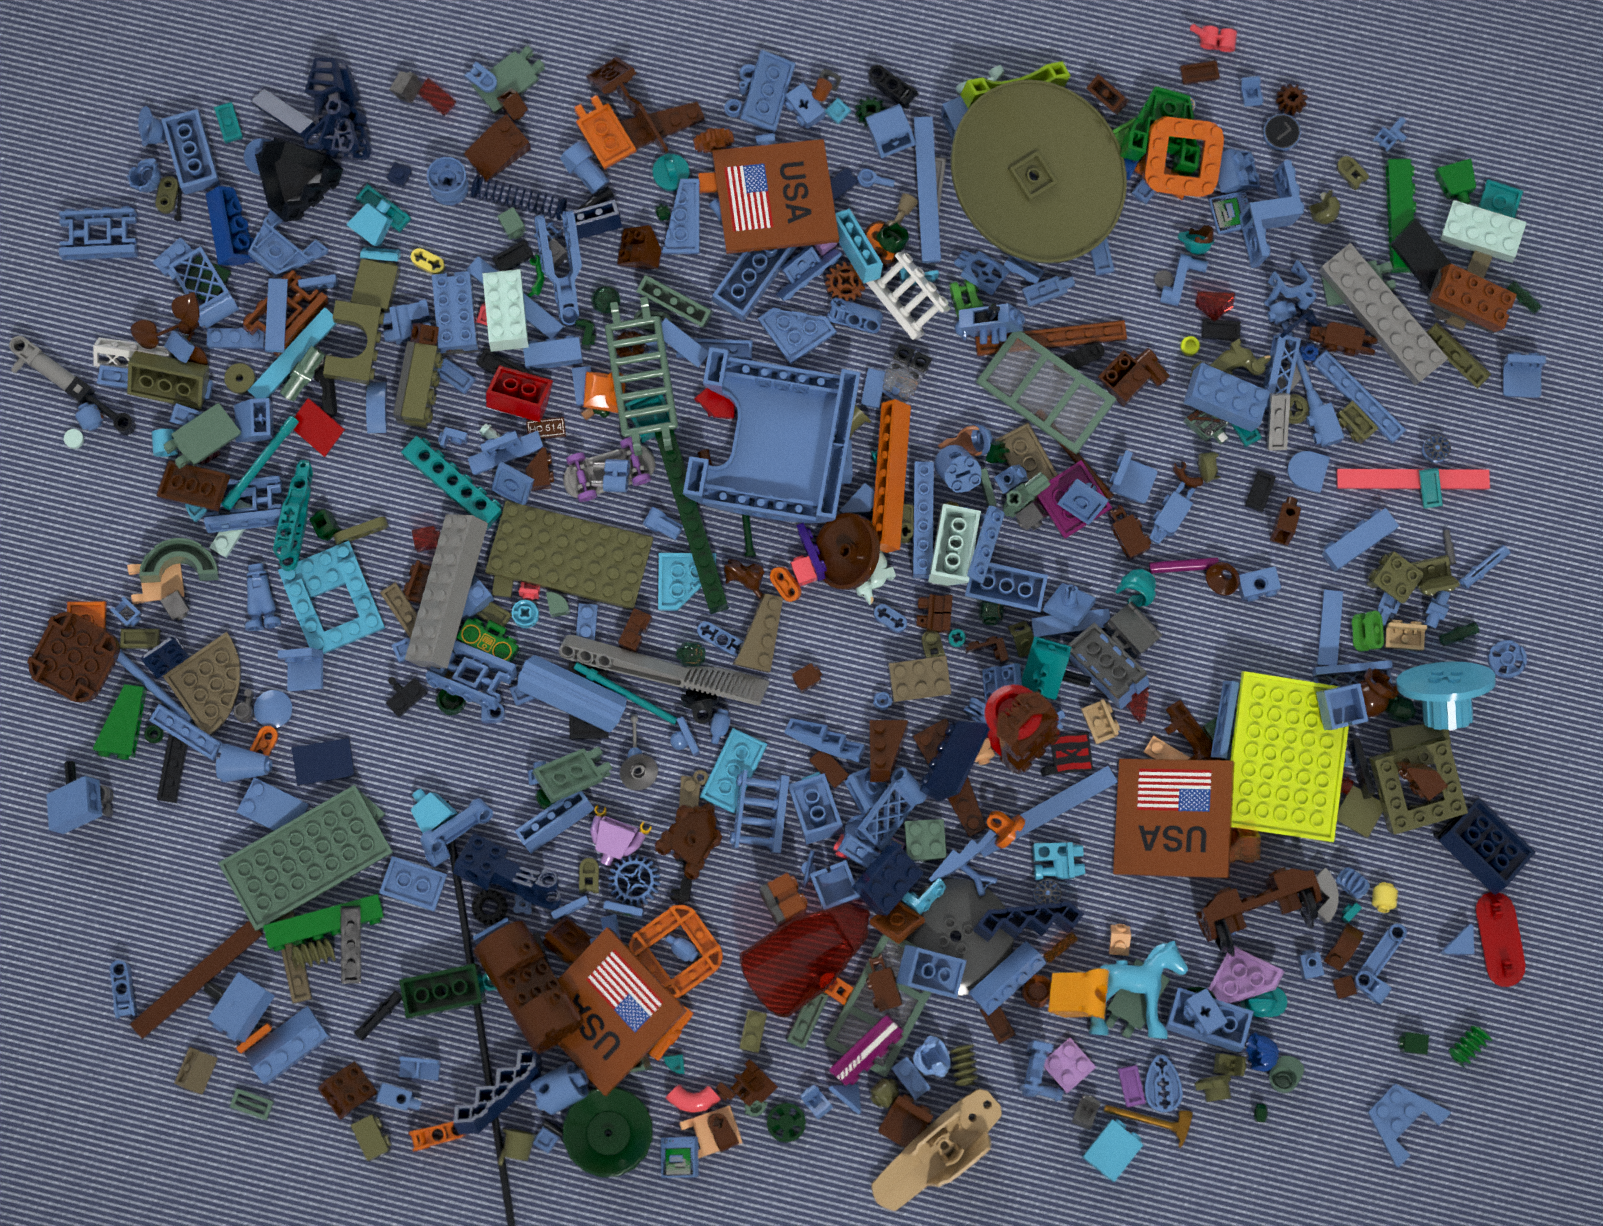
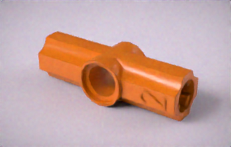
M685 1006L683 1007L687 1010L686 1013L648 1052L657 1061L661 1059L670 1045L675 1043L681 1035L684 1026L692 1018L694 1013Z

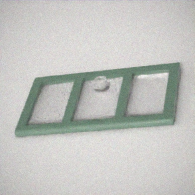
M1022 331L1010 334L976 381L978 385L1075 454L1080 452V449L1117 400Z
M882 934L871 957H878L882 953L886 968L892 967L895 979L897 980L905 945L918 946L907 940L897 944ZM868 960L824 1044L845 1054L888 1013L904 1030L901 1033L903 1037L896 1044L892 1042L888 1045L889 1051L881 1058L877 1056L873 1060L875 1064L870 1068L876 1073L887 1077L932 992L897 983L903 1005L879 1012V1009L874 1008L872 998L875 997L873 990H869L866 979L869 978L868 974L873 973ZM881 964L875 966L876 971L883 969Z

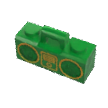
M468 618L456 637L458 641L512 663L520 648L516 645L517 641L509 636L506 639L503 638L507 631L505 627L492 620H489L486 627H483L484 623L476 618L473 620ZM492 629L498 632V637L489 633V630Z

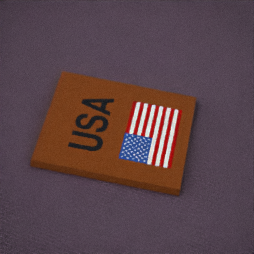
M824 139L712 150L726 254L839 242Z
M1119 759L1113 874L1229 878L1235 762L1223 760Z
M606 927L558 979L559 984L565 987L585 1020V1023L579 1030L572 1035L569 1034L558 1045L580 1069L585 1071L587 1077L602 1094L607 1096L687 1010L610 927Z

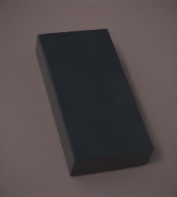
M522 240L492 257V260L499 272L509 271L530 260L534 255L526 241Z
M1203 318L1201 338L1236 341L1240 338L1241 322Z
M1258 470L1245 507L1263 513L1276 477Z

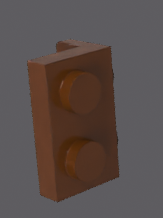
M416 560L415 565L412 564L409 573L411 576L410 581L405 583L403 590L407 600L421 604L431 566L422 564L420 560Z

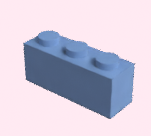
M574 335L565 336L564 339L559 340L557 338H548L544 342L528 341L529 348H523L525 367L528 371L583 364L580 339Z

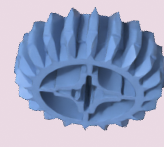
M629 855L628 862L622 857L621 861L623 864L621 866L619 863H615L618 870H610L615 876H608L609 880L614 881V883L608 884L609 888L615 887L611 894H619L615 898L616 901L624 898L622 901L624 905H626L627 901H630L629 906H633L634 902H637V906L641 907V900L647 905V897L651 900L654 899L651 892L657 894L659 892L654 886L661 885L660 882L655 881V879L660 878V874H653L658 871V868H650L653 865L652 861L645 864L647 857H643L642 861H639L640 856L636 855L635 860L632 861V856ZM629 866H638L632 874L622 872ZM643 869H646L650 874V885L641 880ZM635 876H638L640 884L635 883L634 886H631V881L628 878L634 879ZM619 877L628 883L625 894L619 888ZM637 888L647 890L640 896L631 897V894Z

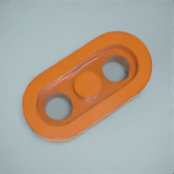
M785 567L774 568L770 573V580L782 598L788 602L798 600L801 596V588L791 573ZM780 573L783 574V579L780 578ZM791 588L795 591L794 595L791 593Z
M271 726L262 727L250 751H263L264 755L270 756L278 740L276 729ZM268 733L272 734V738L270 740L266 739V735Z

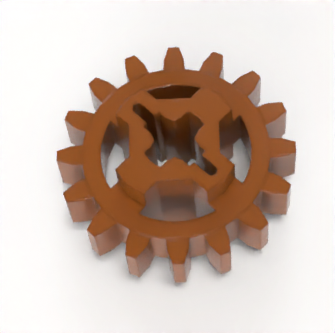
M724 128L706 129V132H701V135H696V138L693 139L695 150H698V152L703 151V153H712V150L726 149V146H731L734 143L733 132L730 129L724 130Z
M843 262L842 267L836 264V270L830 269L831 275H826V279L829 281L825 282V286L829 287L827 293H833L832 299L838 297L845 301L851 299L855 302V296L861 298L862 294L860 291H865V287L852 264L847 266L846 262ZM855 278L858 280V287L854 283ZM834 279H835V281L838 283V285L836 286V288H835L834 285H833V280H834ZM842 281H844V282L849 281V285H848V284L842 285Z

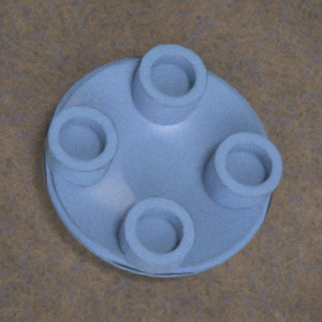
M266 691L255 701V718L263 726L281 727L291 719V700L281 691Z

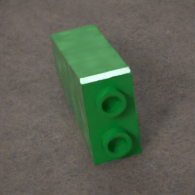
M124 684L93 746V750L98 753V756L109 758L111 754L117 755V758L122 760H129V757L135 758L147 689Z

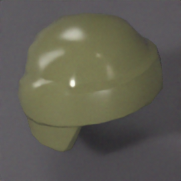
M1330 190L1328 193L1322 192L1320 194L1322 202L1309 206L1310 216L1315 222L1329 224L1337 219L1340 212V202L1336 196L1332 197L1333 190Z

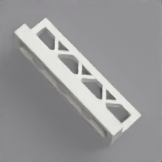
M99 337L94 344V366L100 367V365L128 369V363L121 364L116 358L123 356L129 361L135 351L169 358L173 354L164 346L145 349L135 342ZM99 353L106 354L110 360L107 362L99 361Z

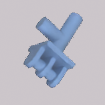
M1400 117L1389 130L1383 127L1373 141H1377L1380 147L1386 148V152L1393 147L1397 139L1403 143L1407 136L1399 131V129L1405 124V118Z

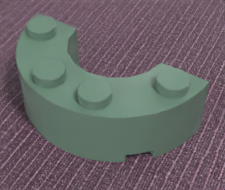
M172 538L155 545L145 555L139 571L141 583L161 582L162 575L167 568L181 563L193 567L198 573L200 581L219 580L217 565L212 554L200 543L186 538Z

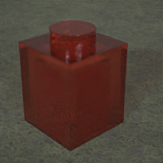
M435 526L412 530L416 551L422 552L436 549L440 530L437 531Z

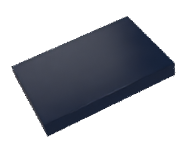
M350 738L291 747L297 786L355 777Z

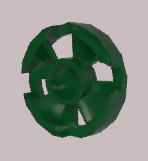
M778 1104L768 1115V1131L773 1138L780 1142L788 1143L795 1141L801 1137L805 1130V1115L794 1104ZM790 1108H794L797 1111L793 1117L789 1115ZM775 1111L780 1116L779 1120L771 1118ZM794 1125L801 1127L798 1134L792 1129ZM780 1128L784 1130L782 1138L775 1134Z

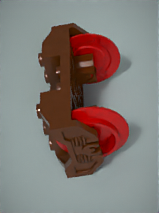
M1021 685L1003 686L989 697L985 706V719L990 728L988 739L990 740L991 747L1000 755V761L1011 772L1018 775L1022 771L1025 773L1031 768V762L1035 758H1041L1046 752L1045 748L1049 744L1054 745L1060 738L1058 736L1060 730L1057 728L1059 715L1053 708V705L1039 692H1033Z

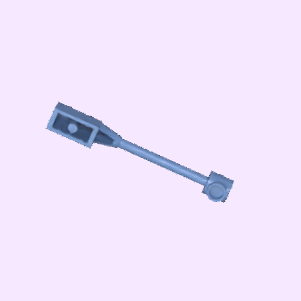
M1287 301L1271 305L1269 307L1270 311L1267 312L1269 322H1275L1276 326L1282 325L1283 330L1290 326L1289 322L1297 315L1294 304L1292 302L1287 303ZM1292 331L1289 334H1287L1288 336L1294 337ZM1288 341L1290 349L1293 351L1295 342ZM1298 351L1296 364L1307 391L1309 416H1306L1308 426H1314L1316 431L1313 434V440L1316 445L1320 444L1321 447L1342 442L1345 437L1332 403L1323 404L1318 393L1313 388L1301 353Z

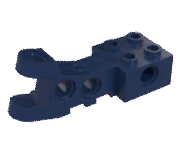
M476 833L472 834L455 862L454 874L485 890H488L491 884H498L506 888V891L522 896L523 900L546 909L553 910L561 905V894L557 890L559 886L558 877L554 872L546 869L538 872L522 867L506 859L507 849ZM552 879L554 882L551 885H546L545 880ZM549 896L557 897L553 902L546 900Z

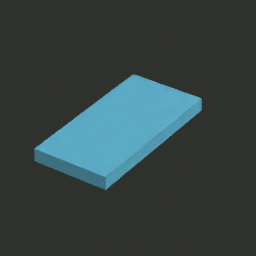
M732 728L700 798L735 814L739 786H736L737 775L743 770H748L747 777L752 778L768 744Z

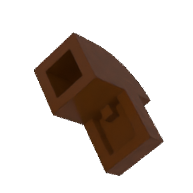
M1347 923L1337 936L1335 944L1323 961L1341 971L1347 961L1349 962L1364 933Z

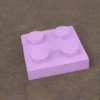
M1071 1038L1067 1039L1049 1055L1044 1065V1069L1066 1094L1096 1068Z

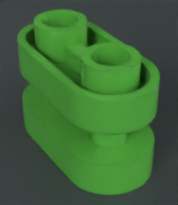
M964 280V286L959 287L957 282L949 283L958 319L959 310L983 307L982 300L977 297L976 292H979L976 285L967 280ZM966 293L968 304H964L961 294Z
M1376 610L1366 614H1355L1352 619L1353 646L1356 650L1363 652L1369 649L1381 648L1384 644L1381 614Z

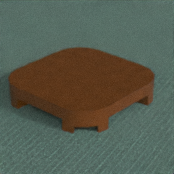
M62 612L51 616L47 621L49 625L39 644L27 661L31 678L71 701L79 703L89 702L100 693L120 653L119 642L112 633L77 614Z

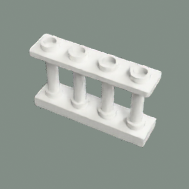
M898 252L895 254V257L899 261L882 278L867 282V285L912 340H915L925 334L922 326L939 310L941 313L948 312L951 308L948 306L946 298L940 296L936 291V286L925 278L923 270L916 267L912 262V257L906 252ZM904 267L911 276L894 292H891L887 287V282ZM916 281L922 288V291L906 306H902L898 301L899 297ZM928 296L934 305L917 321L914 320L910 312Z

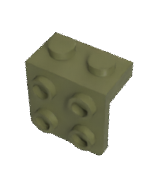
M1393 551L1384 554L1378 562L1380 565L1369 574L1367 585L1372 589L1379 587L1399 603H1405L1422 579L1423 572Z
M1447 555L1411 562L1412 565L1423 572V577L1416 588L1425 595H1434L1437 591L1442 590L1453 591L1456 587L1460 586V582L1451 575L1450 561Z

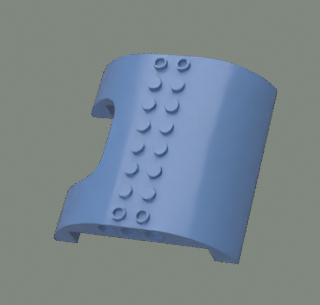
M709 347L703 385L713 392L728 398L737 409L738 419L732 452L725 464L711 466L709 465V459L689 457L683 495L700 504L719 510L779 521L824 523L835 520L861 372L842 369L841 375L750 361L729 357L728 350Z

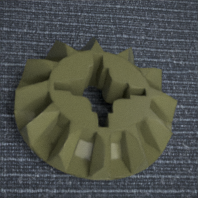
M1296 394L1290 395V408L1295 402V408L1299 410L1294 416H1292V411L1289 410V423L1291 425L1300 424L1309 414L1307 401L1302 396Z

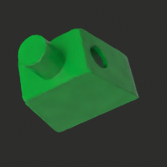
M1471 158L1437 168L1434 176L1448 200L1458 198L1459 202L1470 204L1469 194L1476 188Z

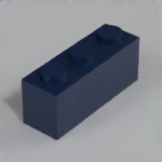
M615 200L573 211L578 240L623 227Z

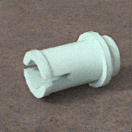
M491 424L483 425L479 431L481 437H486L487 439H496L501 437V435L491 428Z

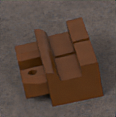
M930 594L929 597H919L918 609H928L927 616L917 615L916 626L926 628V631L949 634L953 595L940 596Z
M751 1059L744 1064L747 1068L741 1075H734L737 1081L730 1088L748 1107L756 1100L762 1103L778 1088Z

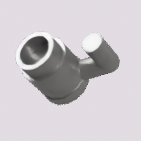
M246 689L244 691L246 696L244 703L241 702L234 708V716L241 723H249L255 717L254 709L251 706L254 693L250 689Z
M100 785L101 805L104 809L103 815L110 818L113 816L110 803L113 801L114 794L109 787Z

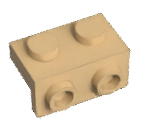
M1391 620L1385 626L1384 648L1423 651L1427 625H1422V622L1418 621L1405 624L1402 620Z
M1101 699L1099 702L1081 709L1095 745L1119 735L1120 727L1117 720H1113L1110 714L1113 711L1109 702Z

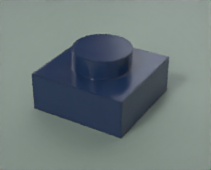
M395 162L386 178L388 181L404 188L412 174V170Z

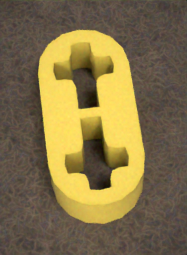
M417 248L411 253L413 264L432 275L444 272L445 264L440 257L421 248ZM420 254H422L426 262L421 259L417 261L415 256H420ZM439 262L440 268L433 270V266L429 263L437 264Z

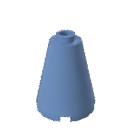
M222 744L218 749L221 756L216 758L217 778L221 779L220 782L225 783L268 775L269 771H272L273 762L267 755L230 744Z

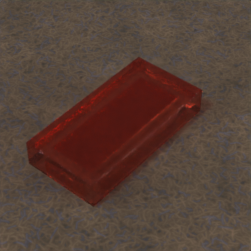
M429 78L425 80L418 92L420 97L443 116L456 104V100Z

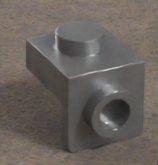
M1083 1095L1077 1105L1071 1123L1090 1130L1101 1102L1092 1096Z

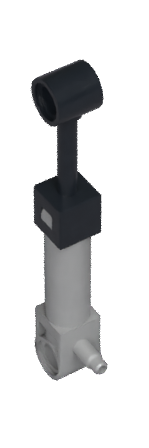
M16 336L11 339L9 343L10 350L19 358L11 369L13 373L20 370L26 363L64 390L81 405L87 401L90 404H96L102 413L113 420L114 427L120 434L128 436L135 431V421L129 414H117L92 396L95 391L91 386L44 354L41 349L25 337ZM20 344H25L23 350L17 351V347ZM123 421H129L128 426L125 428L120 427Z

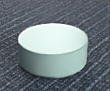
M70 429L64 435V442L69 448L77 449L83 445L84 436L79 430Z

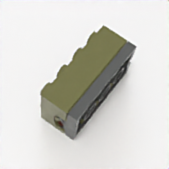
M407 341L393 412L398 424L428 428V423H432L433 412H431V407L436 403L437 395L434 392L435 387H438L440 382L438 368L442 369L444 360L437 346L421 343L415 344V342Z

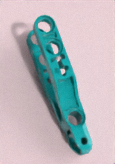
M300 460L296 466L288 495L282 505L274 540V554L285 571H292L297 567L306 530L308 504L311 495L310 486L313 477L309 460ZM284 529H286V530H285V535L282 536V535H281L282 531H283ZM295 540L297 541V545L293 548ZM282 546L281 552H280V554H279V553L277 552V550H278L279 547ZM286 558H293L291 565L286 566L283 564Z

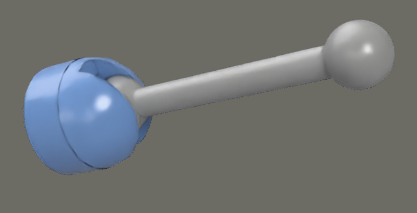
M636 715L630 718L633 725V748L628 751L627 758L635 754H643L637 748L636 722L638 717Z

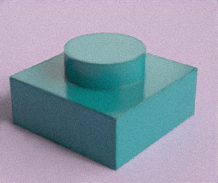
M1357 902L1353 905L1349 903L1341 911L1343 916L1340 919L1345 923L1350 922L1362 907Z

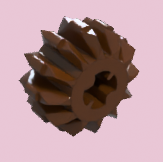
M1291 83L1288 84L1287 88L1282 86L1281 91L1276 94L1277 99L1275 103L1280 105L1278 107L1279 110H1285L1284 114L1286 115L1288 112L1292 116L1296 112L1301 113L1302 108H1305L1307 105L1305 101L1308 97L1303 95L1304 89L1298 90V84L1294 88Z

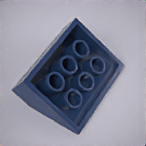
M956 721L948 725L945 730L947 735L944 741L942 740L939 743L936 757H933L929 763L930 770L928 774L923 776L920 782L922 784L921 792L939 802L960 793L990 731L987 723Z
M1478 798L1467 809L1468 813L1462 815L1438 841L1494 895H1497L1509 885L1536 852Z

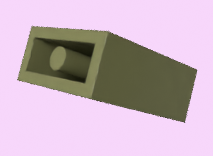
M361 259L351 303L381 307L382 313L390 311L389 307H392L400 274L398 266L392 262H385L384 264L379 263L375 259Z

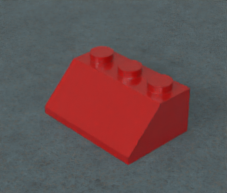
M499 365L486 392V407L540 422L547 408L553 380Z

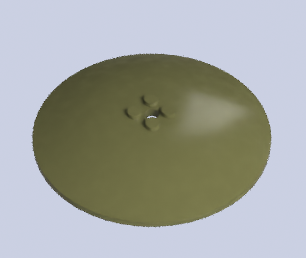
M1018 80L989 90L969 107L954 134L950 156L951 176L956 196L963 211L973 226L991 244L1003 252L1025 261L1045 264L1061 263L1079 258L1093 250L1105 240L1115 227L1124 206L1127 187L1124 158L1120 157L1121 148L1111 127L1103 116L1084 98L1054 83L1039 80ZM1029 172H1033L1036 175V181L1029 177Z

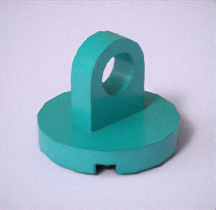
M665 154L658 158L652 170L656 185L666 191H677L680 179H689L690 176L686 160L676 154Z

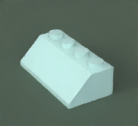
M943 504L928 582L945 586L969 583L967 573L974 554L981 511Z

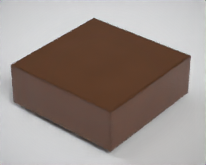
M1352 975L1332 980L1337 999L1357 994Z

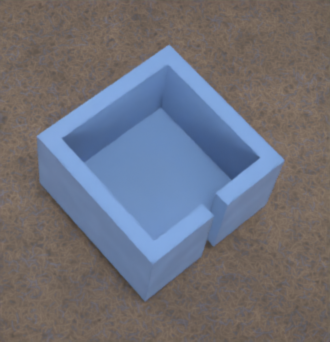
M1360 683L1316 692L1324 730H1333L1368 722Z
M846 860L830 866L831 872L829 873L824 868L810 874V879L823 912L860 899V896L852 888L855 881Z

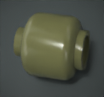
M882 1078L871 1088L870 1099L879 1108L890 1107L899 1096L897 1089L899 1086L893 1079Z

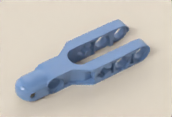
M572 210L562 212L570 269L569 273L562 278H558L555 275L552 251L549 249L547 236L549 231L546 230L545 215L535 216L534 221L541 270L553 283L560 321L566 325L575 324L576 320L579 319L575 279L582 267L574 212Z

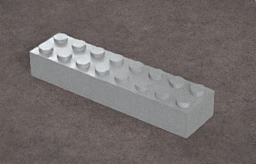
M1351 243L1318 270L1372 336L1377 338V342L1415 386L1448 359Z
M446 514L405 660L420 667L448 668L487 529V522L473 515Z

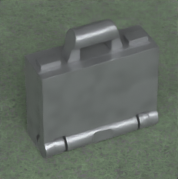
M1132 601L1103 626L1110 633L1111 639L1134 660L1162 636L1146 616L1136 608Z

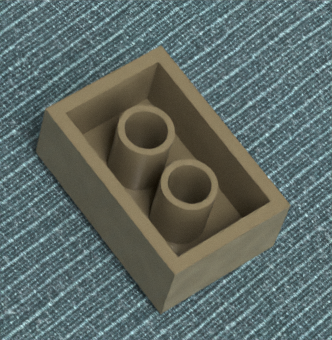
M946 656L888 663L893 702L951 694Z

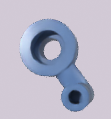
M751 64L744 65L739 72L740 80L742 81L739 83L741 95L747 93L752 77L746 78L748 73L753 76L755 66Z

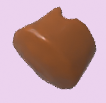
M1033 975L1021 990L1024 1000L1032 1007L1039 1008L1045 1006L1050 999L1051 981L1045 976Z

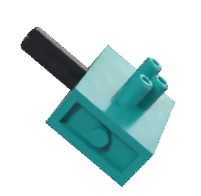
M1034 636L1021 678L1022 686L1033 692H1039L1045 698L1056 700L1062 680L1089 687L1091 677L1066 670L1071 646Z

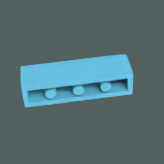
M847 209L835 213L839 244L863 284L880 279L883 263L851 210Z

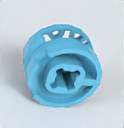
M520 600L512 608V618L516 625L521 628H531L539 620V610L535 603L530 600Z

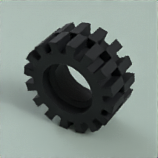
M489 889L482 890L481 893L476 894L477 896L473 899L472 912L479 922L485 925H494L505 918L508 912V904L501 893ZM494 900L497 903V910L494 914L487 915L483 912L482 906L485 901Z

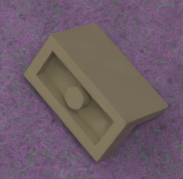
M189 1047L174 1084L203 1094L217 1062V1057Z

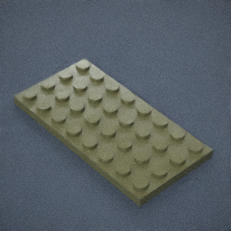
M506 501L485 572L486 574L525 582L633 610L654 538Z

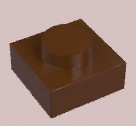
M722 1082L716 1087L718 1090L717 1095L724 1101L727 1099L732 1101L736 1096Z

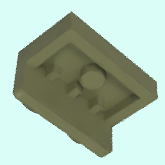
M1354 401L1350 402L1336 415L1340 427L1346 428L1352 440L1360 444L1378 430V427Z

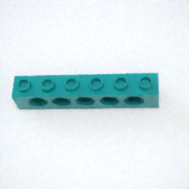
M416 435L401 451L403 457L467 513L487 522L488 530L502 515L501 504L494 498L490 500L483 488L480 486L476 488L472 484L473 480L468 475H461L458 472L459 468L453 462H446L444 460L445 456L438 449L434 451L430 448L431 444L424 437L420 439ZM423 453L430 454L429 459L425 461L421 460L420 457ZM438 465L444 466L443 471L440 473L434 472L435 467ZM455 477L458 479L455 485L448 484L451 478ZM465 490L472 491V495L470 497L462 496ZM485 502L486 507L483 510H479L476 508L478 503Z

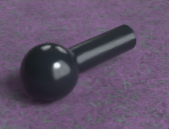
M545 1119L542 1126L560 1136L563 1142V1129Z

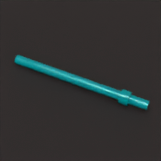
M578 662L573 669L586 675L587 679L595 680L675 725L678 718L598 674L597 670L589 669Z

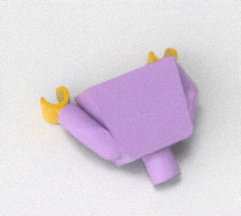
M597 805L595 807L596 816L593 818L590 833L592 841L596 845L595 850L603 853L600 862L611 866L614 858L621 859L623 856H629L639 849L645 839V835L650 833L652 827L650 826L649 830L645 831L642 828L645 822H642L639 827L640 832H638L636 827L607 817L606 807H604L602 813H598L599 806Z

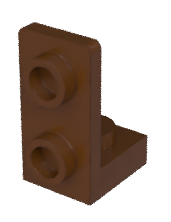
M989 637L986 639L987 642L979 643V641L968 643V647H965V653L967 654L995 646V649H993L995 659L999 660L1000 664L1007 663L1009 660L1003 637Z

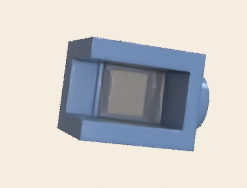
M123 596L121 598L123 601L115 609L112 607L110 611L127 627L130 625L134 627L140 622L142 613Z

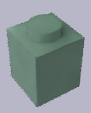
M514 207L497 216L509 240L513 238L518 239L526 232L525 226Z

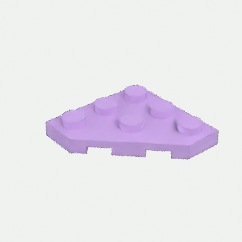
M1234 947L1235 956L1231 957L1228 953L1226 954L1208 988L1216 996L1217 1000L1233 1004L1275 990L1284 971Z

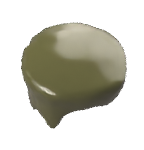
M1216 452L1200 453L1198 455V469L1205 483L1221 478V476L1216 475L1218 473L1216 457L1219 456Z

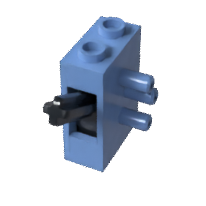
M992 303L991 306L959 310V329L973 337L980 336V344L987 343V335H991L992 344H998L999 341L1005 342L1007 340V333L1023 331L1025 323L1024 314L1009 303L999 305Z

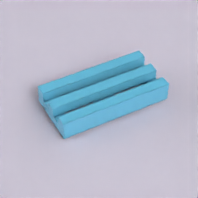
M363 247L360 252V258L398 262L401 257V251L396 249Z

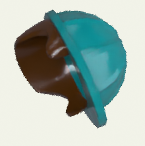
M1204 225L1199 230L1190 228L1189 232H1181L1177 236L1180 241L1184 242L1189 252L1197 255L1206 253L1211 245L1214 244L1213 227L1209 225Z

